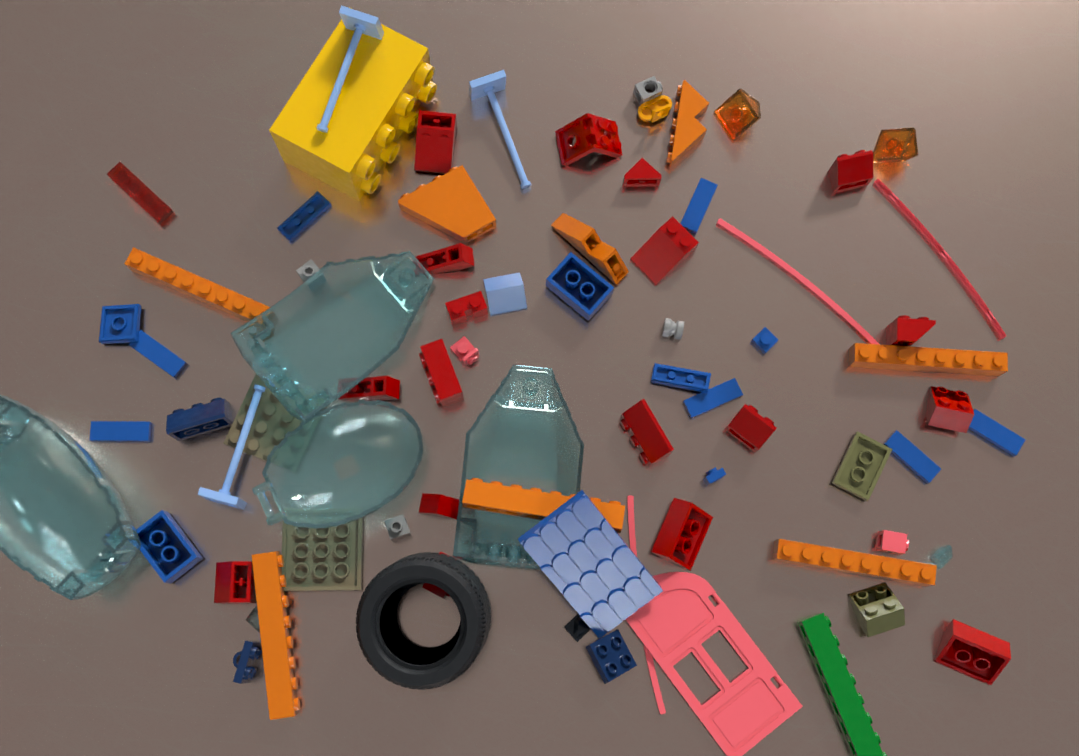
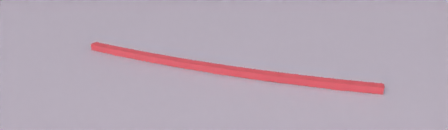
M877 179L873 184L904 214L934 248L972 297L999 339H1004L1006 337L1005 332L948 253L899 198L881 180Z
M721 218L718 219L717 225L753 247L794 277L844 319L869 344H879L847 312L798 271Z
M629 495L627 496L629 546L637 557L634 496ZM643 644L659 714H665L666 710L653 657Z

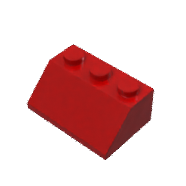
M645 399L640 400L622 413L620 423L624 430L628 429L631 435L629 437L634 447L637 446L641 452L639 456L644 464L647 463L650 467L673 452L674 448Z
M674 498L651 552L664 560L691 571L713 517L692 502Z
M952 619L943 632L935 656V662L992 685L1011 660L1009 642Z

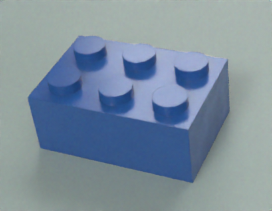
M572 252L565 257L546 279V287L587 321L595 315L614 291V287Z
M164 510L158 512L129 535L164 583H173L203 559L170 513Z

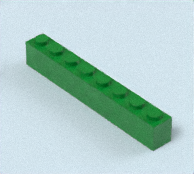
M818 613L798 621L801 633L852 755L887 756L884 751L882 752L879 745L881 744L879 735L873 731L871 726L873 724L872 718L868 712H865L863 707L864 699L859 692L857 693L854 686L856 685L855 678L852 673L848 672L846 667L848 665L847 659L844 654L840 653L838 648L840 646L839 640L835 634H832L830 629L832 625L829 617L825 616L824 613Z

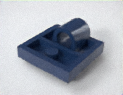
M618 629L586 646L604 684L637 666Z
M245 640L242 651L235 654L233 664L237 670L233 682L244 684L250 683V680L254 679L257 671L255 663L262 654L261 642Z

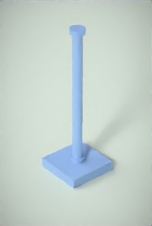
M342 5L339 11L345 27L353 30L354 34L321 122L316 127L317 130L324 133L328 132L327 126L361 35L365 34L382 40L384 35L378 17Z
M501 70L469 81L471 101L488 96L519 176L521 189L530 187L531 182L526 177L495 96V92L504 90L506 87L507 76L505 71Z
M256 384L253 388L255 391L222 489H219L217 492L200 487L197 494L206 500L245 510L247 502L239 497L232 496L229 491L262 392H265L266 389Z

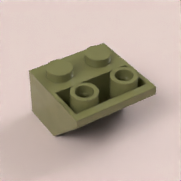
M886 582L849 594L858 623L867 637L905 625L904 607Z

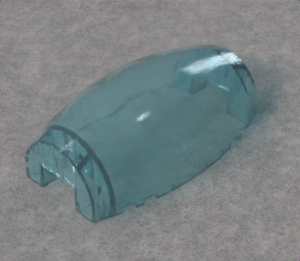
M0 395V550L23 571H28L34 576L35 580L45 583L52 591L70 600L90 596L118 577L137 556L141 548V542L134 522L121 495L108 475L71 435L34 409L10 397Z

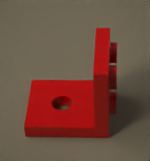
M586 113L555 131L561 164L564 166H568L592 152L616 158L623 155L616 121ZM576 138V142H575V144L573 145V144H572L573 139Z

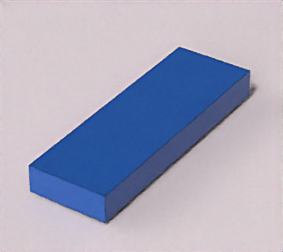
M703 178L700 179L680 223L687 231L694 234L697 233L718 186L717 184Z
M317 191L277 229L291 243L332 205Z
M142 330L139 331L138 342H130L129 346L175 379L187 365L184 360Z
M654 363L651 383L708 393L711 373Z
M733 378L708 389V393L701 392L683 400V404L692 419L743 396V393L736 379Z
M974 409V417L968 429L1012 456H1017L1025 439Z
M91 421L90 441L150 442L152 423L150 421Z
M897 430L883 444L891 448V453L927 484L941 470L937 464Z

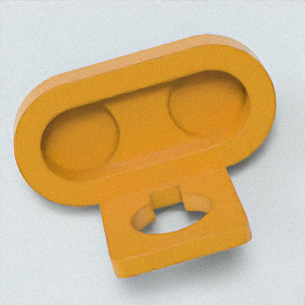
M661 95L641 104L638 108V117L643 121H651L653 123L668 116L672 107L671 99L668 96Z

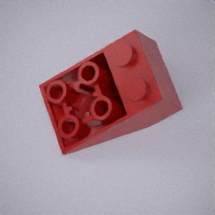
M419 110L414 171L446 174L452 168L457 128L456 114Z

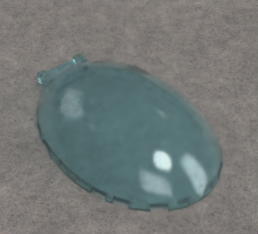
M364 399L359 400V402L348 404L345 402L334 405L314 414L301 422L300 426L295 430L289 431L284 435L285 438L278 446H274L267 457V462L262 472L266 482L254 487L252 491L254 495H257L267 517V525L269 526L283 520L284 523L296 527L316 529L334 527L355 521L377 511L395 499L411 482L419 468L423 455V438L420 428L408 412L403 408L400 409L392 405L390 402L380 400L365 401ZM268 490H270L280 511L274 514L265 494Z

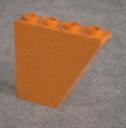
M463 165L451 168L445 175L436 176L432 182L418 186L415 191L405 193L397 200L402 211L464 244L496 226L494 215Z

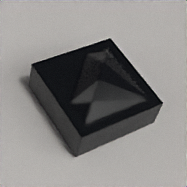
M579 614L564 626L576 642L591 630Z

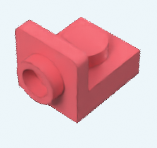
M465 336L450 347V350L464 366L467 364L471 365L478 359L479 350Z

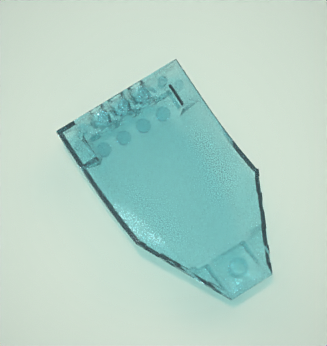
M410 251L401 252L400 254L392 253L383 257L369 256L361 257L357 260L346 259L344 262H326L318 272L296 290L231 332V336L242 357L290 415L305 422L364 380L400 348L434 278Z
M513 365L507 376L502 380L499 388L485 405L484 410L478 415L471 429L466 433L453 549L454 558L474 564L541 570L539 565L520 544L518 538L542 520L462 507L466 479L471 480V478H479L486 483L498 481L503 483L504 486L516 484L522 486V489L528 490L530 488H539L542 492L546 493L558 491L564 496L580 492L584 443L579 436L576 424L571 417L570 410L562 396L552 368Z

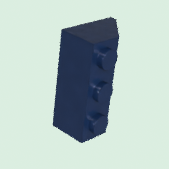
M219 397L210 400V403L194 404L190 409L174 410L173 414L167 415L166 432L178 441L232 425L234 420L229 402Z

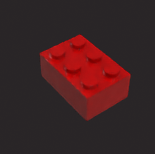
M439 339L420 346L422 352L418 354L423 368H428L425 373L430 386L434 385L435 387L432 391L436 403H441L443 408L464 400L462 389L443 340Z

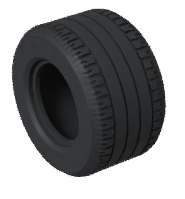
M435 552L409 555L380 571L365 588L356 613L357 639L364 657L367 658V662L372 665V668L379 675L385 677L389 682H393V684L398 686L401 685V687L418 690L441 687L465 673L482 650L491 626V607L489 606V598H487L488 594L484 590L483 583L480 582L481 580L478 576H475L473 570H470L466 564H462L463 562L458 559L455 560L454 557H447L448 555ZM429 583L441 588L450 595L459 610L461 620L456 634L448 642L437 647H423L413 643L403 634L398 623V606L402 597L410 588L418 584Z

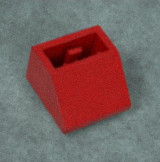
M860 150L852 155L842 154L836 158L827 172L833 192L868 185L873 179L872 150Z
M906 315L898 316L886 327V345L911 346L936 324V320H929L928 317L912 319Z
M930 386L926 408L928 425L967 433L974 417V411L968 394L960 390L953 391L940 386Z
M744 404L726 426L725 430L754 452H757L777 427L774 426V422L771 419L763 418L759 415L755 407Z
M252 561L217 562L214 603H255L256 591Z

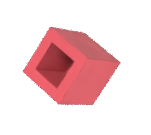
M888 530L878 532L876 551L902 555L908 550L909 540H907V534Z

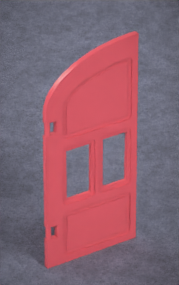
M668 572L655 575L653 578L661 586L663 592L655 596L625 620L725 755L743 756L803 706L705 579L688 572ZM710 595H712L718 603L717 606H714L712 602L709 600L708 597ZM718 630H720L748 667L731 682L728 681L701 645ZM691 652L720 689L718 693L703 705L700 704L673 667ZM774 677L780 687L776 688L770 679Z

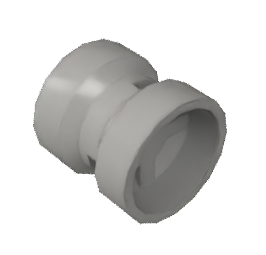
M665 318L662 336L669 337L673 335L675 339L681 340L684 321L678 320L675 323L672 319Z

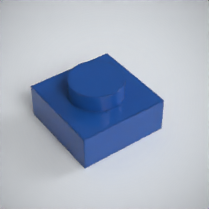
M764 327L751 342L765 354L778 342V339Z
M715 467L706 472L707 476L703 481L708 486L723 478L726 473L723 468L717 470Z

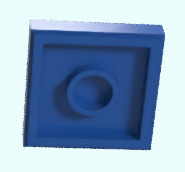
M139 304L102 306L99 343L138 342L142 306Z

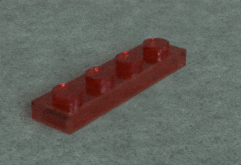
M121 162L107 173L111 180L159 224L173 213V210Z

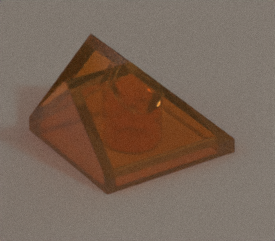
M742 88L738 89L714 111L733 141L761 118L760 103Z
M914 127L881 130L873 153V163L903 162L918 156L916 130Z

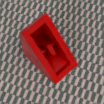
M641 158L624 175L623 185H660L662 177L655 168Z
M422 493L419 513L457 520L461 500L441 494Z

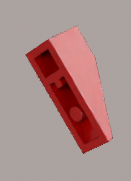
M462 243L413 257L416 276L459 271L474 266L473 249Z
M389 376L339 380L338 399L396 400L399 399L400 380Z

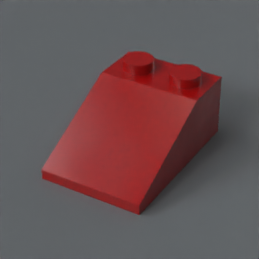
M672 216L647 240L630 260L657 285L696 250L699 242Z

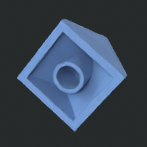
M520 272L483 279L490 316L527 309L524 284Z

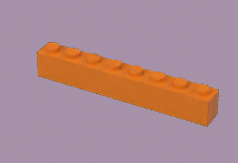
M134 247L124 263L131 271L265 330L275 314L269 306Z
M854 343L849 348V367L1001 376L1008 372V353Z
M471 478V480L466 479L462 507L543 520L576 494L564 496L558 491L546 493L542 492L539 488H530L528 490L522 489V486L516 484L504 486L503 483L498 481L486 483L482 479ZM591 497L590 500L615 531L621 533L625 505H621L618 501L601 502V499Z
M784 539L774 541L772 560L921 586H933L936 580L937 565Z
M280 551L252 555L269 718L273 720L294 717L298 714V710H300V699L296 698L295 692L298 689V680L293 674L296 662L295 657H291L293 638L289 636L288 628H291V619L286 613L289 601L288 596L284 595L286 577L282 575L281 567H284L283 555H280Z

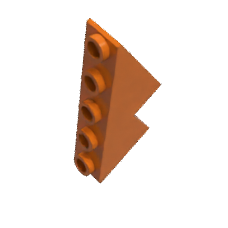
M686 80L683 81L682 85H678L676 96H679V102L676 101L674 107L677 117L673 118L671 129L675 130L674 135L670 136L669 146H672L671 152L668 151L666 163H670V168L703 139L707 131L697 119L707 111L709 102Z
M562 213L551 224L552 228L614 284L617 285L629 272L616 248L602 242L594 228L565 213Z

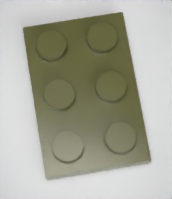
M858 431L855 432L832 484L868 501L892 449Z

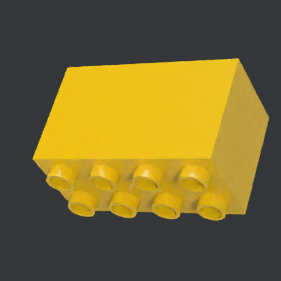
M341 19L269 131L283 161L360 201L365 192L373 194L381 180V174L378 173L384 161L391 164L395 160L400 149V144L397 143L403 131L408 134L413 131L419 115L416 113V110L421 102L425 104L431 102L436 93L437 84L433 83L432 77L435 67L430 64L428 48L381 24L384 31L382 40L365 34L361 35L327 126L328 132L324 133L317 130V124L321 122L354 34L353 30L345 27Z

